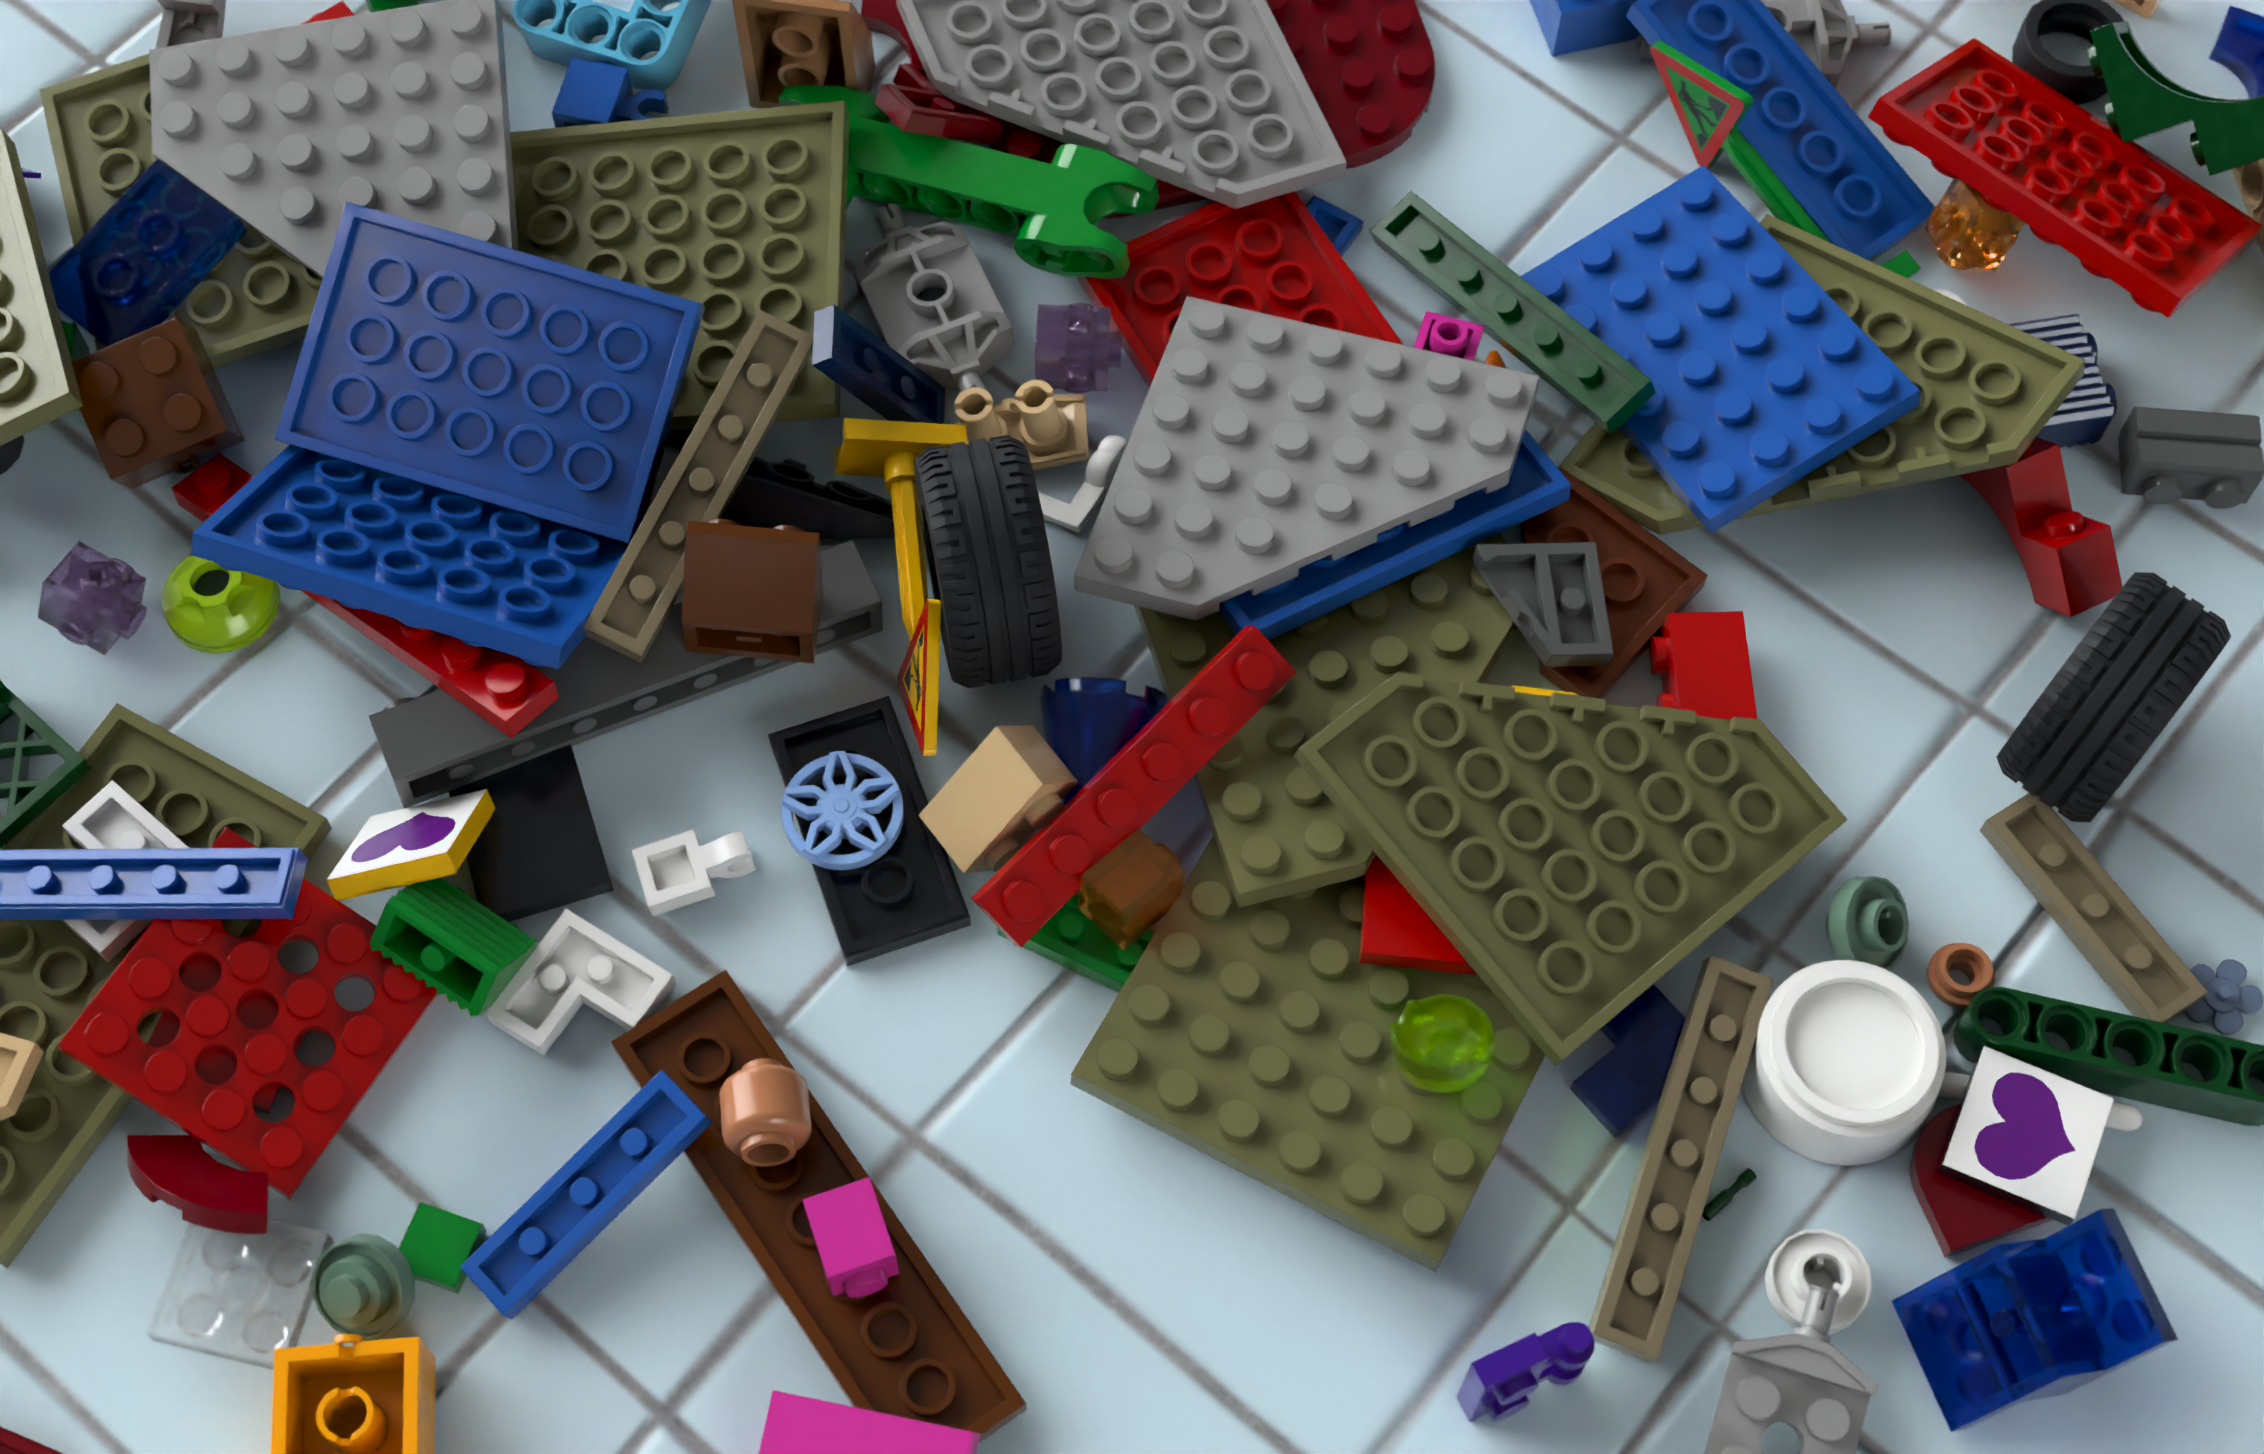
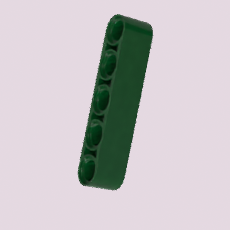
M1989 987L1981 990L1958 1018L1953 1029V1039L1959 1053L1975 1063L1977 1054L1982 1047L1986 1046L2096 1092L2245 1126L2264 1124V1095L2257 1092L2249 1081V1077H2253L2264 1084V1045L2005 987ZM1979 1017H1987L1994 1020L2000 1025L2004 1036H1996L1987 1032L1982 1027ZM2046 1032H2053L2064 1038L2070 1047V1051H2063L2053 1046L2049 1042ZM2113 1047L2127 1050L2136 1061V1066L2123 1063L2116 1056ZM2181 1062L2189 1063L2197 1068L2203 1077V1082L2188 1076L2182 1068Z

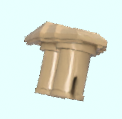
M1031 380L1018 388L1015 398L1001 399L1002 404L993 406L994 402L991 394L987 390L978 387L965 389L955 399L954 405L957 407L955 413L960 421L952 423V425H966L968 444L970 440L985 438L986 441H990L991 437L1008 435L1025 444L1033 471L1090 459L1085 394L1054 395L1053 388L1047 382Z

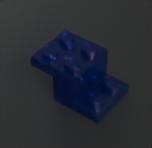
M2114 1208L2099 1209L2044 1239L2000 1243L1892 1300L1951 1432L1967 1429L2021 1402L2067 1394L2178 1340Z

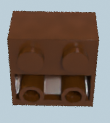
M713 519L708 522L688 520L685 541L681 619L686 651L814 664L824 597L819 533L806 532L799 527L791 525H780L771 529L741 526L727 519Z

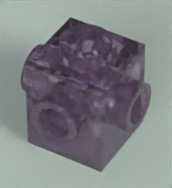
M1072 303L1069 305L1038 304L1035 341V380L1045 381L1053 389H1063L1074 394L1087 393L1091 390L1108 391L1109 368H1121L1122 332L1110 331L1111 307H1094L1087 303Z
M78 541L43 581L38 618L57 628L69 641L78 645H87L106 655L120 637L127 640L130 639L141 626L147 613V607L142 605L146 578L136 573L126 562L117 558H109Z

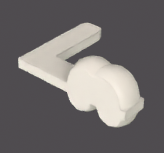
M1107 436L1101 441L1097 451L1092 454L1087 464L1086 480L1070 504L1038 492L1043 518L1080 533L1104 496L1107 495L1128 441L1121 436Z

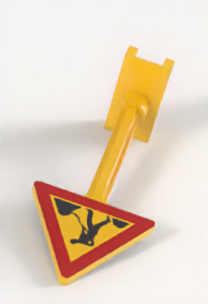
M844 418L842 424L843 443L841 447H835L833 453L835 474L884 477L885 489L891 493L902 620L909 635V647L898 674L897 684L921 755L936 756L941 600L928 599L914 460L926 448L937 446L948 448L949 444L958 442L968 444L966 425Z

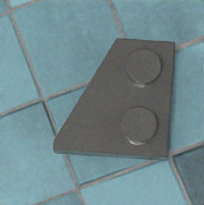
M1596 542L1477 544L1472 556L1474 567L1545 667L1604 666L1609 664L1614 653Z

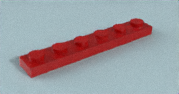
M1246 625L971 899L1015 946L1022 947L1297 673L1295 669L1255 625Z

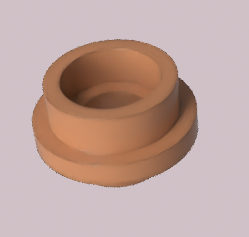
M1952 943L1940 948L1929 961L1927 981L1932 992L1942 1002L1953 1007L1966 1008L1981 990L1994 987L1995 972L1990 958L1982 949L1968 943ZM1959 970L1965 973L1969 979V985L1963 986L1956 983L1949 976V971Z

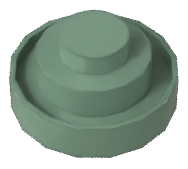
M1876 876L1855 877L1845 881L1835 892L1826 918V931L1837 960L1860 961L1891 970L1901 959L1908 940L1909 920L1906 904L1899 889L1888 879Z
M360 1233L331 1245L318 1258L312 1274V1294L319 1313L333 1329L341 1334H359L364 1337V1340L384 1335L408 1316L415 1299V1279L408 1260L394 1244L379 1235Z

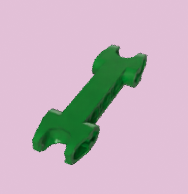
M793 85L784 88L778 100L781 106L845 101L850 115L847 209L853 196L884 204H897L900 208L1017 237L1014 242L1016 254L1027 264L1043 271L1067 277L1116 278L1125 276L1131 263L1128 258V245L1120 241L1115 235L1101 230L1095 225L1100 219L1113 213L1144 214L1154 211L1159 200L1156 179L1102 150L1076 144L1061 145L1057 149L1051 164L944 137L903 132L898 126L889 124L891 119L874 103L876 97L862 91L841 86ZM1122 185H1126V186H1128V187H1131V188H1133V189L1136 190V191H1133V190H1131V189H1129V188H1127V187H1124V186H1122Z

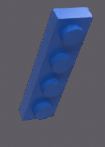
M661 1069L496 1230L460 1268L503 1316L513 1319L699 1137L713 1121Z

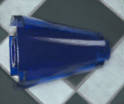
M1095 677L1055 680V691L1046 684L1041 687L1040 705L1045 741L1078 781L1062 800L1064 804L1078 793L1168 703V697L1165 693L1145 685L1144 697L1132 695L1126 692V681Z

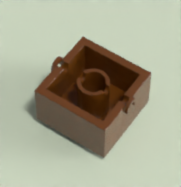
M178 317L72 362L83 404L79 409L109 477L114 482L134 489L173 471H176L178 475L186 474L201 466L199 460L245 441L197 330ZM187 462H192L191 464H189V465H187V466H182L183 464H185V463H187Z

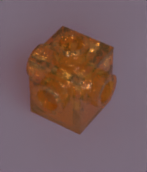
M1953 179L1939 204L1932 210L1925 230L1938 250L1939 257L1945 264L1958 270L1974 268L1996 271L2008 250L2016 242L2025 222L2008 211H2000L1989 206L1981 198L1980 192L1960 179Z

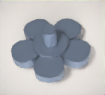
M2233 959L2224 960L2217 967L2216 975L2205 964H2198L2190 970L2208 991L2200 1002L2185 1011L2191 1021L2196 1023L2205 1022L2214 1013L2212 1022L2215 1030L2223 1035H2231L2240 1031L2243 1026L2241 1013L2254 1014L2261 1008L2263 996L2257 987L2245 985L2238 988L2247 976V970L2242 963Z

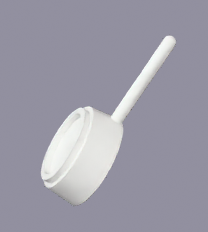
M1833 960L1813 964L1801 969L1786 979L1768 996L1741 1087L1748 1105L1761 1125L1787 1148L1818 1162L1840 1166H1856L1883 1160L1905 1148L1916 1138L1927 1123L1937 1097L1962 1100L1970 1075L1945 1071L1946 1047L1942 1029L1931 1007L1916 989L1896 974L1873 964L1852 960ZM2113 1101L2105 1127L2123 1131H2134L2142 1124V1112L2131 1104Z

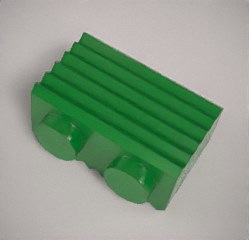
M441 877L410 884V886L406 885L403 891L399 890L395 896L392 895L384 907L369 942L372 951L381 950L383 958L391 957L394 966L402 965L405 973L413 972L416 980L424 979L427 988L435 986L438 995L446 994L449 1002L457 1001L459 1009L468 1008L471 1017L479 1016L494 1003L538 944L536 940L522 932L516 925L507 922L468 896L462 889L453 886Z

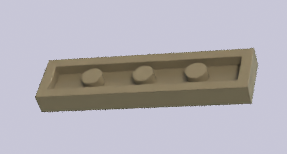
M2028 793L1985 821L1980 832L2133 1016L2167 1024L2200 1002L2208 993L2056 811L2040 801L2041 797L2035 794L2033 796Z

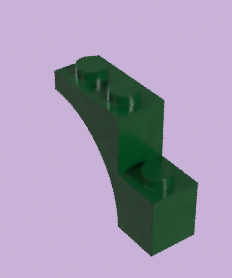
M2128 21L2110 23L2090 31L2093 45L2088 47L2089 61L2097 78H2104L2110 97V100L2105 102L2106 117L2112 131L2115 134L2121 133L2123 143L2140 140L2193 121L2196 132L2190 134L2192 152L2199 166H2207L2209 176L2264 159V95L2250 99H2222L2202 95L2182 87L2161 73L2149 61L2133 36Z

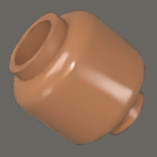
M762 1058L746 1063L742 1070L737 1071L725 1080L719 1093L722 1135L725 1146L736 1155L741 1156L742 1160L747 1164L754 1166H777L791 1160L795 1156L796 1151L807 1143L812 1133L809 1091L806 1079L796 1070L783 1066L777 1060Z

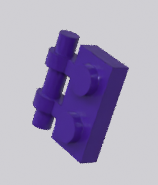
M1569 1322L1539 1336L1534 1332L1472 1362L1456 1396L1469 1422L1487 1413L1492 1422L1513 1415L1530 1403L1527 1394L1534 1391L1539 1386V1383L1547 1379L1556 1385H1567L1576 1381L1594 1352L1595 1341L1587 1325L1581 1322Z

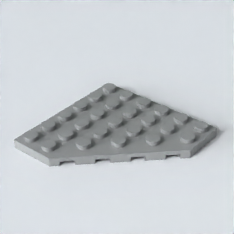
M444 0L149 50L152 154L178 177H183L198 188L208 199L236 219H241L259 232L273 246L298 264L302 263L322 279L346 201L518 250L502 9L499 0Z
M896 0L899 13L930 83L934 89L940 91L945 97L1066 144H1076L1102 150L1154 178L1235 209L1345 176L1347 161L1266 0Z
M1187 296L1074 573L1075 591L1197 621L1219 611V603L1248 590L1253 596L1299 576V568L1328 556L1331 561H1334L1377 542V534L1406 522L1410 528L1454 508L1455 500L1475 491L1483 489L1488 494L1504 487L1509 483L1536 398L1539 376Z

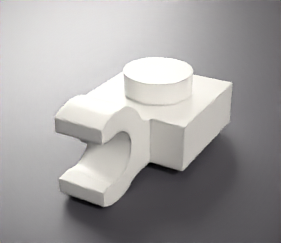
M694 829L631 850L647 906L652 916L716 896L711 878H735L756 870L743 831L724 835L715 841L700 846L698 837Z

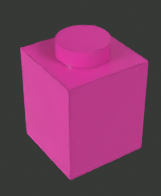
M870 1177L803 1199L806 1214L833 1297L845 1292L851 1298L875 1293L888 1284L887 1278L900 1274L896 1255Z

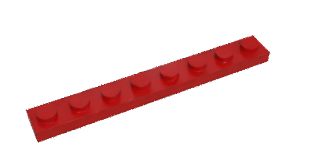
M218 453L171 489L178 505L204 523L254 476ZM301 590L510 738L514 737L559 698L554 681L517 656L488 647L470 646L453 636L427 628L409 627L398 619L366 609L348 608L337 600Z

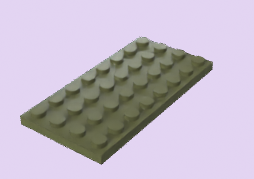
M117 703L78 752L92 768L14 836L2 850L84 849L70 837L62 825L112 780L189 848H210L224 828L228 827L258 848H299L307 857L308 862L332 830V827L326 817ZM221 919V923L228 933L244 937L257 931L262 923V919ZM0 920V1033L35 1042L44 1051L16 1114L0 1122V1264L7 1269L133 1099L61 1052L57 1044L149 925L115 957L107 962L62 920ZM186 964L183 966V968H182V970H181V972H180V976H181V974H182V972H183V970H184ZM162 1012L151 1013L141 1021L138 1035L144 1043H148Z

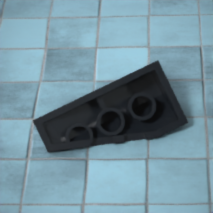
M693 429L674 430L664 450L647 511ZM754 457L721 519L734 521L741 526L772 529L780 525H791L799 527L806 532L819 533V538H895L891 501L844 481L832 480L828 481L826 486L814 482L815 478L806 471V465L790 458L784 460L783 463H769Z

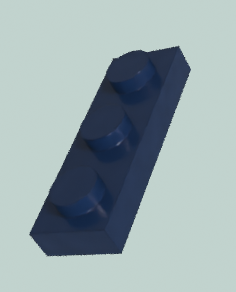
M835 304L814 312L813 344L811 346L812 366L888 421L944 424L945 388Z

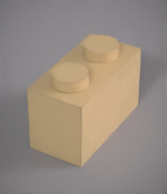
M1033 725L996 726L923 809L919 817L963 873L991 870L998 872L1023 847L1022 844L1037 828L1043 827L1065 805L1062 800L1078 781Z

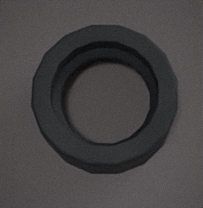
M2041 0L2031 7L2022 23L2012 47V63L2077 105L2095 101L2108 92L2104 78H2097L2091 65H2070L2054 58L2044 49L2039 36L2056 31L2067 32L2085 38L2093 45L2090 34L2091 30L2110 23L2124 22V20L2110 5L2101 0Z

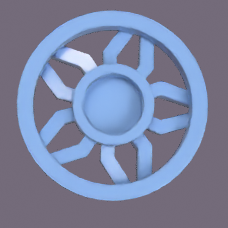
M845 751L830 752L829 755L810 762L794 775L783 793L781 818L788 841L804 859L826 869L851 870L876 861L892 847L903 825L904 806L900 788L895 778L885 767L873 759L862 755L846 753ZM835 769L844 770L847 777L845 784H834ZM854 769L868 773L875 778L865 779L856 788L858 779ZM824 773L822 783L826 789L825 791L816 785H806L813 778ZM887 789L874 800L867 801L865 797L868 792ZM796 798H815L818 801L816 806H807L797 801ZM892 802V818L887 830L883 834L877 819L871 814H879ZM793 813L807 821L815 820L810 824L806 841L800 837L795 829ZM866 826L870 828L876 842L860 834ZM823 830L829 837L814 848L818 834ZM842 839H848L850 844L862 849V851L846 855L828 854L841 844Z

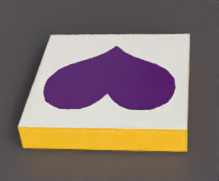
M484 789L370 816L327 878L335 899H349L456 874L495 810L488 790Z

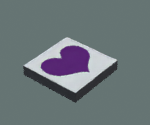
M1983 1046L1977 1054L1937 1172L2069 1226L2076 1218L2114 1098Z

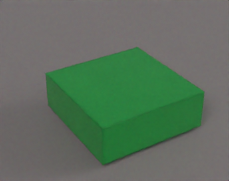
M420 1202L398 1249L408 1260L415 1279L459 1294L467 1276L460 1266L480 1247L487 1230L482 1223Z

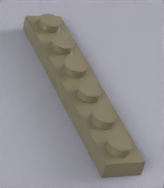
M759 309L584 626L586 637L639 663L643 662L683 589L688 520L708 522L713 519H721L811 354L813 335Z
M1713 955L1707 957L1702 963L1589 1324V1329L1595 1342L1648 1363L1659 1359L1756 1039L1760 1018L1773 983L1772 978Z

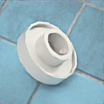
M1825 1229L1803 1230L1787 1237L1771 1256L1765 1273L1767 1297L1776 1314L1792 1328L1801 1327L1809 1285L1825 1288L1824 1291L1832 1290L1839 1293L1840 1295L1837 1298L1830 1329L1827 1334H1833L1849 1327L1867 1306L1872 1289L1870 1267L1861 1251L1844 1236Z

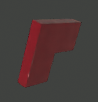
M908 63L900 64L893 80L895 85L887 83L886 85H881L874 103L903 132L996 145L1003 129L1000 122L993 115L945 97L940 91L934 89L923 66Z

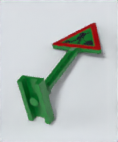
M1661 40L1650 46L1652 57L1697 163L1709 169L1715 165L1725 150L1732 164L1775 218L1829 242L1757 150L1740 134L1738 127L1754 102L1752 96ZM1907 250L1881 265L1908 279L1921 269Z

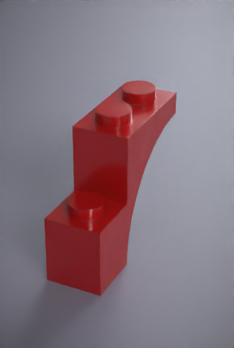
M2036 437L2015 464L1959 475L1979 492L2008 532L2025 568L2035 603L2073 617L2113 599L2123 586L2111 526L2082 516L2080 512L2072 510L2059 444Z

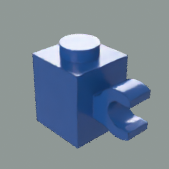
M572 58L551 113L555 128L655 119V117L644 115L649 112L667 114L669 106L666 94L659 90L645 89L633 94L628 68L619 67L607 61L593 62Z

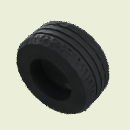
M1008 435L991 437L990 441L982 438L970 440L969 444H965V442L949 444L948 448L944 446L926 448L914 460L915 482L934 599L941 600L940 632L952 681L967 688L985 686L987 682L991 685L1005 683L1006 679L1009 678L1011 681L1026 679L1027 675L1031 677L1048 675L1062 660L1061 628L1046 528L1035 476L1025 444Z
M2135 572L2054 676L1996 757L2005 776L2015 783L2019 781L2024 784L2022 786L2024 790L2033 796L2035 794L2041 797L2040 801L2050 808H2053V806L2059 809L2058 813L2071 822H2091L2163 731L2231 638L2224 619L2212 611L2206 612L2203 610L2204 605L2193 598L2188 600L2185 597L2186 593L2175 586L2169 587L2166 585L2168 582L2155 573Z

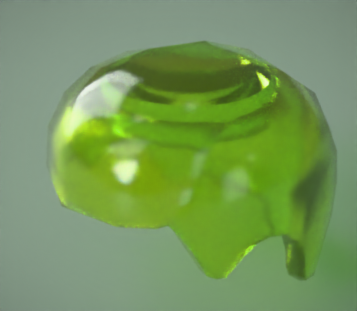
M1440 993L1418 1001L1411 999L1406 1003L1396 1023L1391 1022L1389 1025L1391 1047L1398 1068L1404 1076L1421 1089L1441 1094L1462 1091L1475 1083L1485 1073L1495 1054L1496 1034L1493 1031V1026L1487 1014L1467 997Z

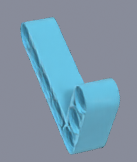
M516 0L514 2L513 15L528 47L538 57L569 67L572 58L593 62L607 61L616 66L628 68L632 87L640 90L655 89L663 91L673 85L679 77L712 0H635L630 12L591 0ZM680 3L672 10L662 11L669 4ZM553 19L548 25L537 27L544 20ZM606 35L601 41L589 44V41L594 37ZM648 52H658L657 55L651 59L640 60L641 57Z

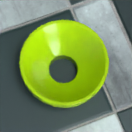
M191 554L173 568L166 579L162 592V607L165 618L175 636L190 648L200 652L215 654L244 648L259 639L271 626L280 605V590L276 581L244 571L227 570L216 562ZM222 570L230 575L228 585L219 594L202 596L195 592V584L198 578L208 571Z

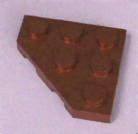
M1560 467L1559 470L1571 484L1569 501L1521 522L1523 544L1596 542L1614 654L1609 664L1604 666L1545 667L1538 657L1539 670L1541 675L1564 692L1601 699L1650 646L1651 638L1660 635L1667 613H1680L1704 587L1708 575Z

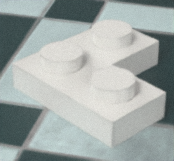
M113 780L62 825L70 837L84 849L189 848ZM154 919L62 921L109 962Z
M565 909L488 1009L486 1015L490 1023L544 1056L583 1003L629 1031L655 1014L675 987L676 981L674 975L570 910Z

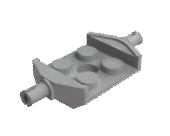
M1761 0L1835 89L1849 50H1854L1855 47L1890 45L1891 28H1889L1890 23L1888 21L1884 23L1855 24L1854 15H1847L1840 0ZM1638 35L1637 53H1639V60L1653 58L1650 52V44L1642 35Z
M888 204L891 212L890 216L885 206H882L877 211L876 218L885 232L886 240L864 250L855 264L853 272L859 293L864 294L887 345L943 387H958L961 392L972 387L987 390L981 377L1015 346L1008 318L963 228L942 221L914 229L913 225L907 226L897 204ZM935 287L946 291L940 299L932 302L921 301L916 298L921 291L927 288Z
M1809 1285L1801 1327L1793 1328L1792 1334L1733 1343L1704 1454H1764L1761 1446L1762 1435L1767 1427L1776 1422L1788 1424L1797 1433L1800 1441L1798 1454H1856L1870 1396L1876 1395L1878 1384L1836 1347L1830 1344L1831 1337L1827 1336V1333L1830 1329L1839 1293L1832 1290L1824 1291L1825 1288Z

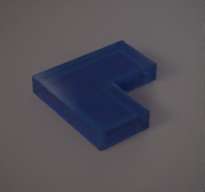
M1654 984L1600 1028L1616 1047L1576 1078L1570 1087V1090L1615 1139L1659 1103L1684 1024L1685 1017Z

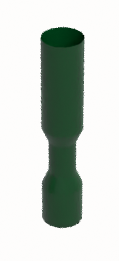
M1747 1168L1741 1173L1733 1185L1728 1189L1722 1190L1704 1207L1702 1217L1710 1221L1732 1201L1736 1193L1742 1188L1748 1187L1757 1179L1754 1171Z

